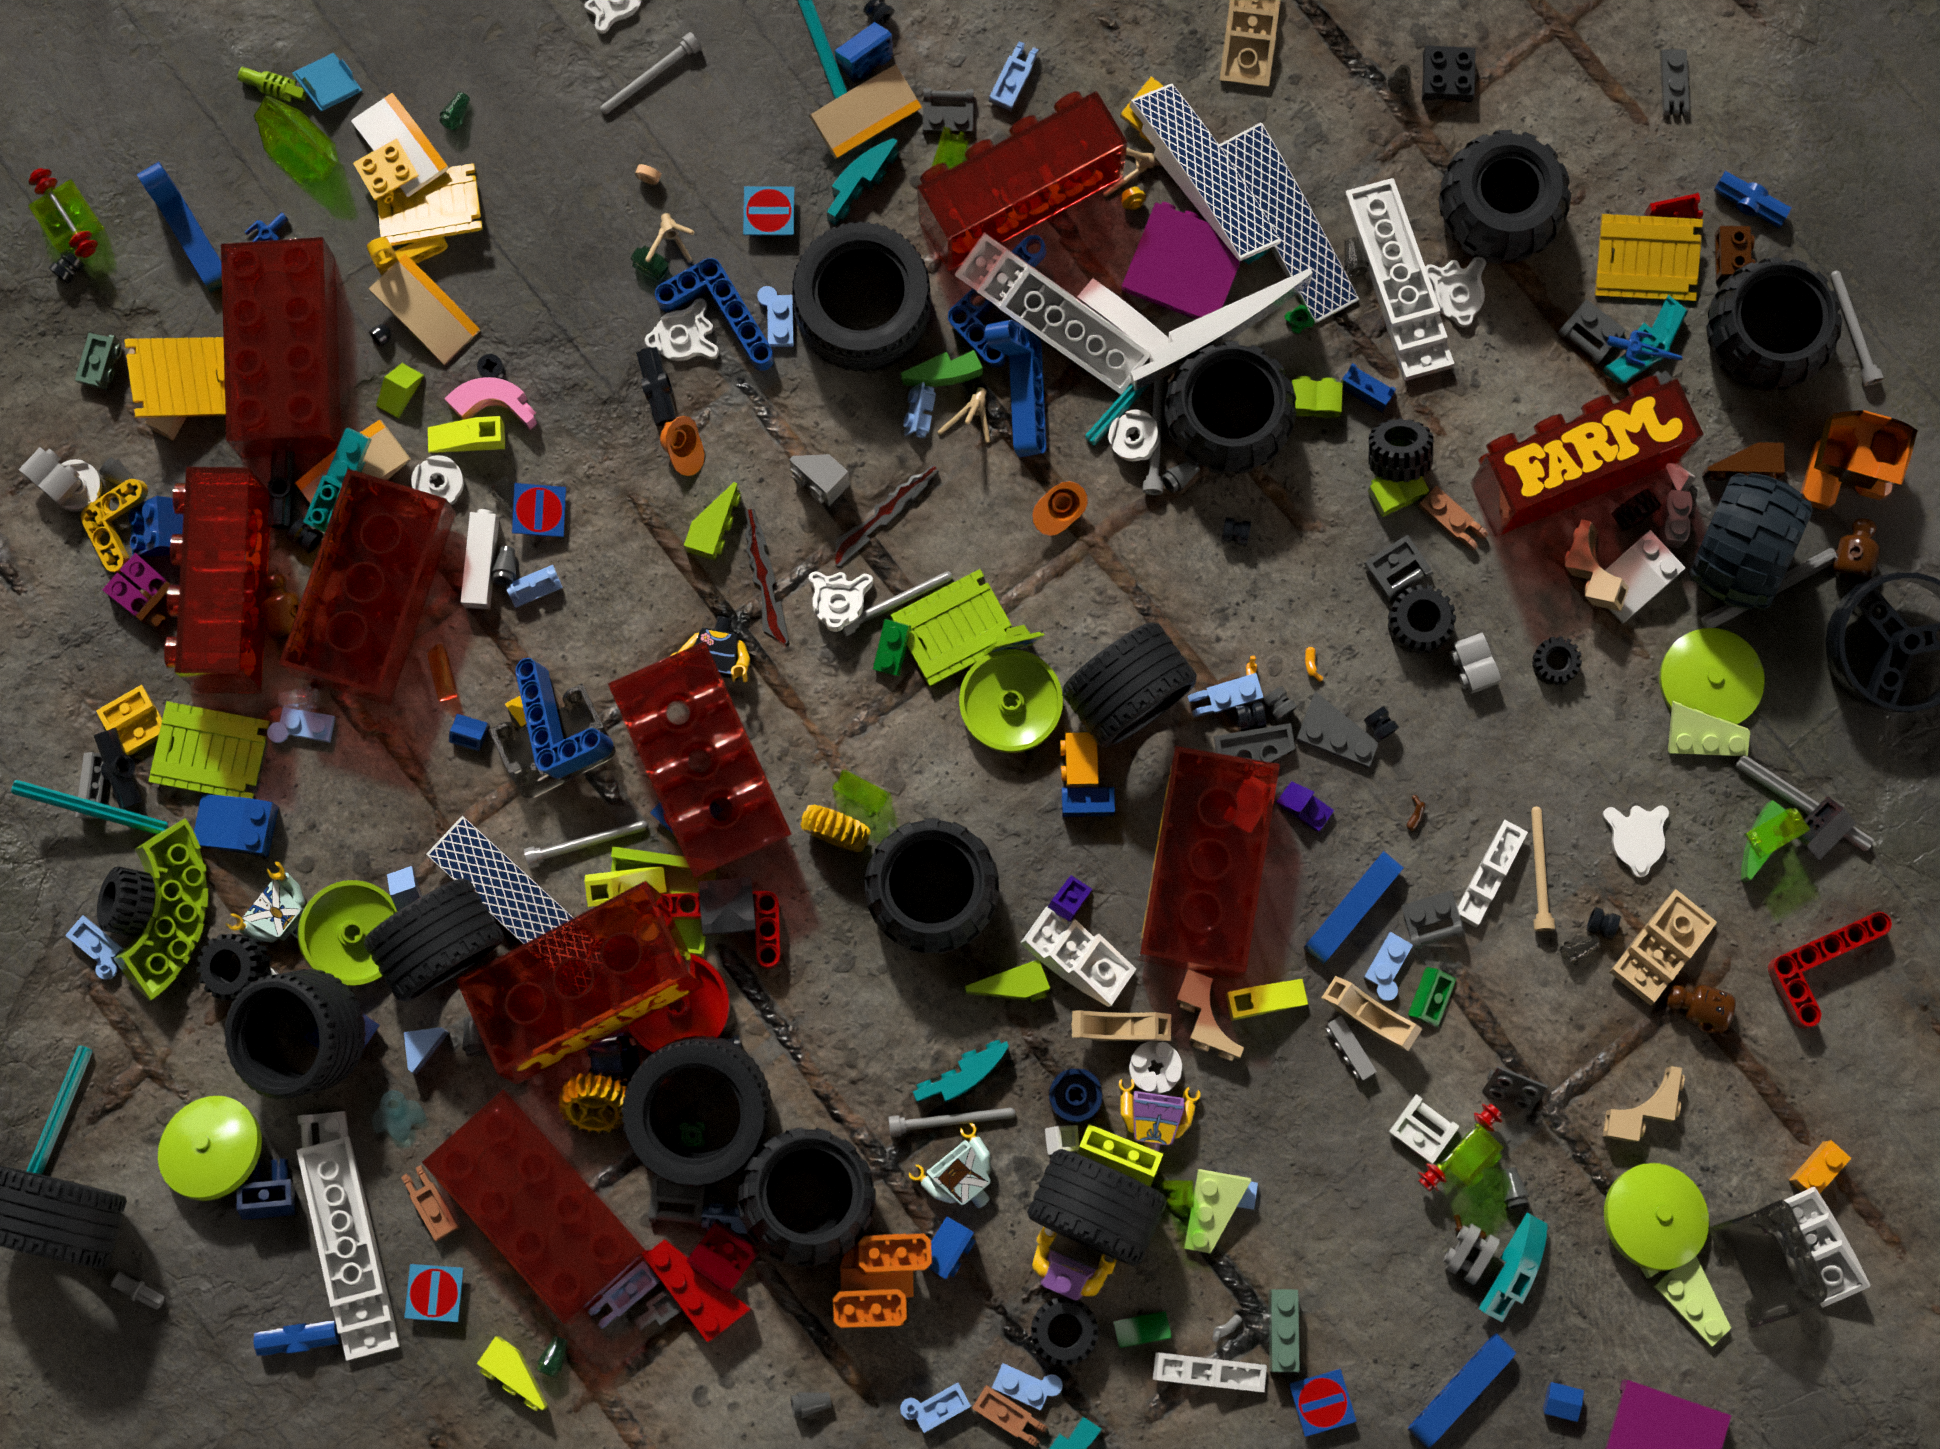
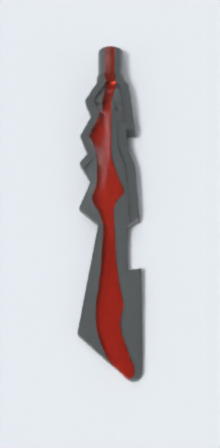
M932 464L921 474L911 476L907 483L898 485L894 493H889L886 502L875 505L873 517L837 538L836 566H841L868 543L870 539L867 536L878 526H887L902 511L905 504L911 498L914 501L928 486L930 479L939 473L938 469Z
M749 509L745 511L748 526L745 536L749 541L746 551L751 557L749 564L754 568L752 581L761 586L763 631L782 643L787 644L789 639L781 601L775 602L772 585H774L776 580L770 559L765 553L764 546H767L761 525L758 524L755 509Z

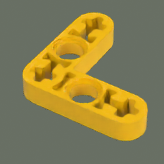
M379 237L369 242L366 248L382 276L404 254L417 264L445 251L448 244L444 237L432 238L430 240L414 242L394 251L387 237Z
M128 479L86 506L81 512L82 524L104 567L110 572L122 573L120 569L130 559L112 521L146 499L148 487L141 480ZM133 486L138 487V489L135 491L136 496L130 494L134 491ZM117 497L119 507L112 511L109 506L112 498ZM93 512L98 514L95 517L96 522L91 521V519L94 517ZM108 532L110 541L106 546H103L100 541L103 533ZM114 556H117V557L120 558V559L117 561L118 566H117V565H113V562L116 561V559H115Z

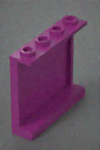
M1155 202L1121 286L1122 291L1195 320L1223 308L1241 261L1235 257L1211 225L1199 219V215L1191 211H1185V213L1175 210L1176 207L1168 202H1162L1161 204Z
M1622 1379L1619 1389L1622 1390V1394L1605 1449H1722L1732 1415L1630 1380Z

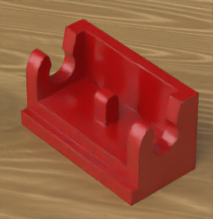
M1699 193L1650 203L1644 212L1645 216L1691 219H1702L1703 210L1699 211L1698 203L1701 200Z

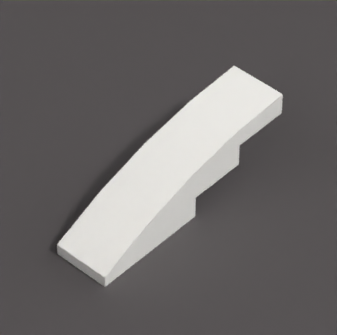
M1092 279L1077 296L1079 301L1149 352L1169 343V338L1156 326L1095 279Z
M1507 820L1503 821L1458 905L1463 921L1476 928L1480 924L1490 902L1493 900L1503 878L1506 876L1528 833L1527 831Z
M1155 1352L1153 1380L1264 1392L1267 1365Z

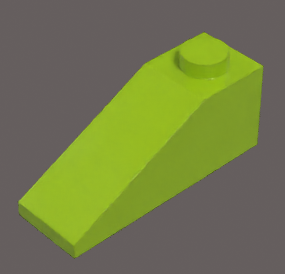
M1037 959L966 985L965 990L967 994L1019 1000L1031 998V1001L1035 1002L1047 997L1046 992L1050 991V987L1042 965Z

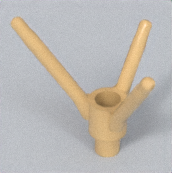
M1111 143V148L1135 157L1137 169L1110 187L1103 195L1107 197L1135 176L1146 171L1147 168L1162 166L1153 153H1141Z
M663 214L661 216V229L645 261L650 262L662 239L665 238L667 240L673 239L688 263H692V258L678 236V230L690 235H694V230L675 223V220L671 219L670 214Z
M979 387L976 394L972 395L970 402L938 430V434L942 435L969 412L965 424L969 425L974 415L980 416L985 442L990 443L986 408L984 407L987 401L985 398L987 390Z

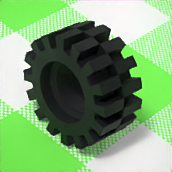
M1647 488L1622 503L1611 515L1622 531H1625L1648 518L1662 504L1651 488Z
M1562 636L1558 638L1550 637L1539 645L1532 657L1534 658L1532 667L1535 666L1534 673L1540 675L1539 679L1541 681L1546 680V684L1551 685L1555 683V686H1559L1561 683H1568L1579 672V667L1582 664L1580 657L1582 655L1581 651H1577L1578 646L1570 643L1572 640H1564ZM1552 652L1562 653L1567 661L1565 668L1562 670L1552 669L1547 662L1548 655Z

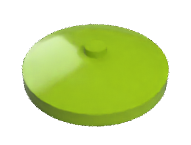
M1718 628L1698 629L1678 639L1665 654L1659 672L1660 691L1670 711H1672L1673 700L1686 707L1697 709L1705 714L1738 725L1753 713L1762 698L1764 670L1755 650L1740 636Z
M1017 649L995 651L978 660L964 677L959 694L960 714L970 734L982 745L1005 753L1027 751L1044 742L1055 730L1063 707L1062 688L1052 668L1038 656Z
M359 880L336 882L316 893L305 906L298 925L299 947L310 968L325 971L326 974L330 973L335 978L342 980V983L347 986L362 985L380 978L382 974L378 970L379 967L375 965L371 958L372 956L367 952L364 942L365 937L370 931L397 912L391 896L378 886Z
M225 1096L204 1097L186 1105L170 1120L159 1142L158 1166L163 1179L174 1191L196 1201L214 1200L233 1192L250 1176L259 1159L262 1136L258 1121L253 1113L243 1104Z
M1647 1163L1633 1167L1614 1181L1605 1199L1604 1221L1610 1240L1619 1253L1636 1266L1652 1271L1672 1270L1690 1262L1704 1246L1709 1230V1213L1705 1199L1696 1184L1676 1168L1659 1163Z

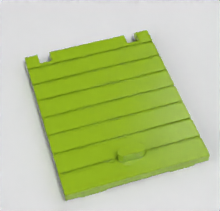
M981 569L890 615L893 621L911 625L907 647L929 687L975 664L984 657V653L996 642L997 637L1005 636V630L1012 626L988 583L981 586L978 584L977 580L984 577Z
M166 701L148 782L212 795L253 799L254 793L245 792L246 785L256 786L267 738L258 735L259 728L268 730L270 721Z

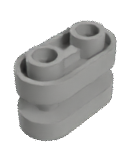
M1471 1223L1468 1227L1463 1226L1456 1238L1459 1241L1455 1249L1450 1247L1443 1262L1446 1263L1445 1269L1453 1274H1456L1459 1268L1466 1271L1464 1280L1474 1285L1496 1251L1500 1239L1489 1234L1486 1240L1478 1237L1481 1229ZM1474 1246L1479 1251L1473 1261L1470 1262L1465 1258Z

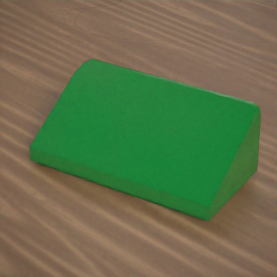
M1427 967L1421 978L1408 1015L1438 1027L1456 978L1439 969Z
M1166 1311L1113 1321L1118 1348L1172 1338Z

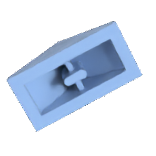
M413 866L387 874L390 896L397 912L422 897Z
M442 1027L404 1032L408 1070L417 1075L449 1032Z

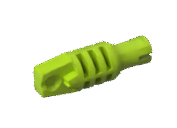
M241 67L238 72V81L258 87L261 93L288 102L291 101V98L301 101L306 100L307 93L303 88L296 86V80L269 71L260 73L245 67Z

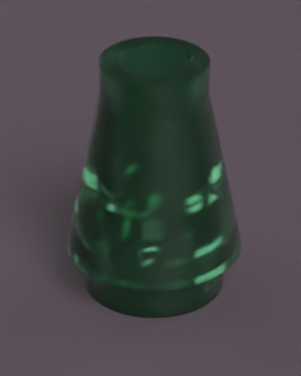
M457 92L454 98L440 112L439 122L450 130H457L458 127H461L470 97L463 92Z
M553 1335L551 1342L536 1362L538 1364L536 1370L556 1378L558 1372L561 1373L568 1340Z

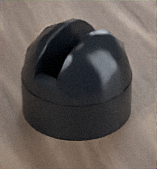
M379 324L369 330L370 336L380 347L388 343L391 338V331L386 325Z

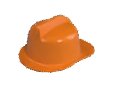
M681 416L672 422L664 423V428L660 435V444L663 450L669 454L673 467L681 475H695L701 469L705 457L695 421L691 417Z
M1071 481L1062 482L1052 487L1034 507L1032 516L1036 529L1042 534L1051 536L1061 533L1082 515L1088 504L1084 488L1078 483Z

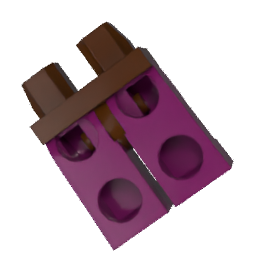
M136 553L124 564L120 571L136 583L140 589L135 588L118 572L102 589L145 625L149 624L158 630L168 620L160 613L161 609L167 605L175 612L184 603L177 594L178 591Z

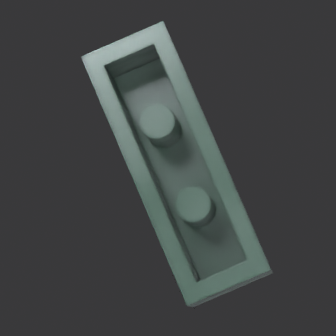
M1270 1289L1268 1290L1269 1371L1299 1372L1298 1290Z

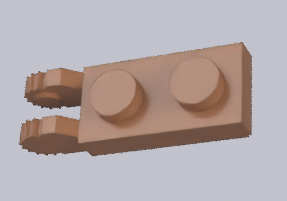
M1435 486L1418 505L1455 540L1458 539L1471 550H1475L1478 545L1468 534L1463 533L1467 528L1482 539L1488 536L1487 531L1438 486Z
M420 1165L416 1170L419 1178L425 1185L417 1191L412 1178L408 1174L401 1178L411 1194L409 1197L434 1240L438 1242L458 1230L460 1226L435 1183L431 1182L425 1169Z
M987 1385L972 1409L1017 1438L1018 1436L1035 1447L1040 1443L1037 1438L1022 1431L1026 1423H1031L1036 1429L1045 1433L1049 1428L1033 1418L1031 1413Z

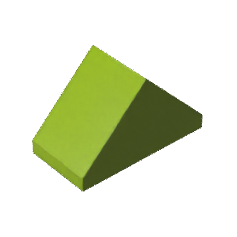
M401 363L384 377L376 407L399 419L424 375Z

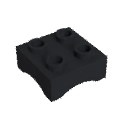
M1426 45L1423 51L1422 100L1449 99L1471 103L1475 91L1476 48Z
M751 876L725 880L698 881L703 936L756 931Z

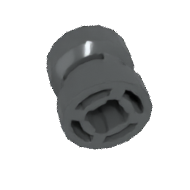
M1283 686L1278 687L1262 700L1263 704L1273 711L1272 716L1277 722L1298 707L1293 700L1288 699L1286 696L1287 691Z

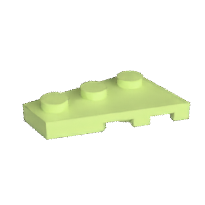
M1672 700L1668 743L1669 753L1748 756L1750 730L1748 728L1713 717Z
M1198 1169L1184 1249L1206 1253L1212 1252L1248 1188L1251 1178Z
M1697 1256L1685 1265L1670 1270L1653 1286L1710 1347H1713L1731 1329Z

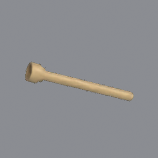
M1535 806L1531 810L1538 914H1536V919L1533 920L1534 931L1555 930V919L1552 918L1548 908L1542 810L1540 807Z

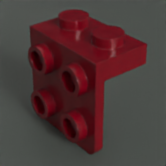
M717 1219L689 1256L687 1263L694 1272L704 1275L712 1281V1284L717 1289L730 1293L760 1250Z

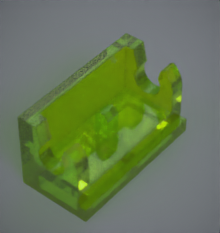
M943 127L930 171V182L955 188L968 145L966 135L963 132L955 135L952 133L951 128Z
M842 770L839 780L832 787L833 793L879 817L891 793L847 770Z
M1789 808L1744 835L1759 859L1811 829L1796 808Z
M1163 1180L1161 1182V1190L1167 1192L1174 1191L1170 1194L1172 1198L1166 1200L1167 1206L1185 1207V1209L1194 1208L1193 1180Z

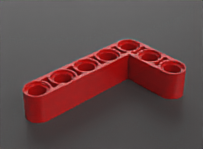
M752 891L756 924L757 962L762 968L769 970L775 968L780 962L779 901L773 892ZM699 893L658 894L650 901V911L658 920L701 919ZM762 899H772L775 903L774 907L768 911L761 909L760 902ZM686 900H692L696 904L694 911L690 913L683 912L681 910L682 903ZM666 901L669 904L668 911L663 914L657 913L655 911L656 903ZM764 924L774 926L775 932L772 936L765 937L760 933V929ZM765 950H772L776 954V958L771 963H765L761 959V954Z
M1884 912L1873 913L1770 961L1768 973L1795 1026L1802 1029L1815 1026L1820 1022L1822 1016L1821 1010L1802 972L1888 933L1892 922L1887 914ZM1873 919H1877L1881 923L1880 932L1873 929L1871 924ZM1850 929L1857 933V942L1849 939L1848 931ZM1826 940H1830L1834 944L1835 949L1833 953L1825 949ZM1802 951H1807L1811 955L1810 964L1803 962L1801 958ZM1779 961L1787 965L1788 972L1786 975L1779 972L1777 968ZM1791 985L1799 989L1800 995L1798 999L1790 995L1789 989ZM1803 1009L1811 1013L1812 1018L1809 1023L1802 1019L1801 1013Z

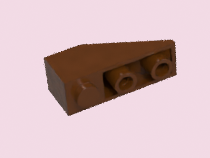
M1758 442L1708 466L1702 473V477H1710L1711 481H1723L1725 478H1731L1737 473L1746 476L1754 473L1779 479L1785 473L1784 443Z

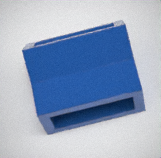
M456 714L454 723L449 731V742L480 751L490 725L484 721Z
M1551 1382L1547 1387L1543 1405L1544 1414L1578 1422L1584 1390Z

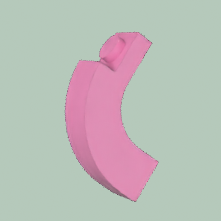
M487 377L470 380L458 386L444 398L448 406L462 420L472 418L485 407L501 406L510 410L529 430L537 424L534 417L536 412L525 402L527 400L525 393L516 385L503 379Z

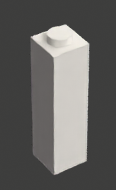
M479 509L477 513L470 512L461 603L464 608L490 610L493 587L491 571L495 564L499 519L491 510Z

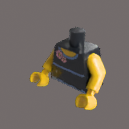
M717 616L715 629L702 627L700 632L695 633L681 647L678 653H673L670 656L669 668H672L674 664H679V671L683 672L687 662L686 666L690 671L732 679V682H735L739 676H742L743 682H747L750 656L745 643L740 641L737 634L730 632L732 619Z

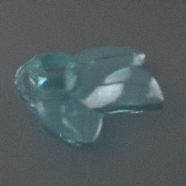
M397 1090L388 1091L382 1096L380 1108L374 1113L372 1118L373 1128L376 1133L388 1129L389 1134L400 1142L407 1140L411 1131V1124L426 1122V1115L422 1106L417 1101L407 1100L405 1095ZM396 1100L398 1107L391 1108L388 1104L389 1101Z

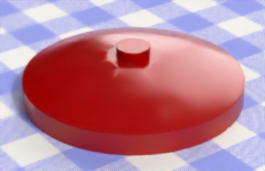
M686 952L663 953L643 963L629 980L624 995V1011L633 1006H636L632 1009L635 1010L638 1008V1003L656 996L673 985H678L675 989L679 992L689 991L686 995L659 1009H651L648 1013L633 1019V1017L625 1016L626 1021L633 1019L627 1025L634 1038L649 1051L654 1053L662 1046L683 1037L705 1035L718 1038L724 1030L730 1011L728 988L719 971L702 957ZM652 999L648 1004L647 1010L656 1004L665 1002L666 999L660 1003H655L654 999Z

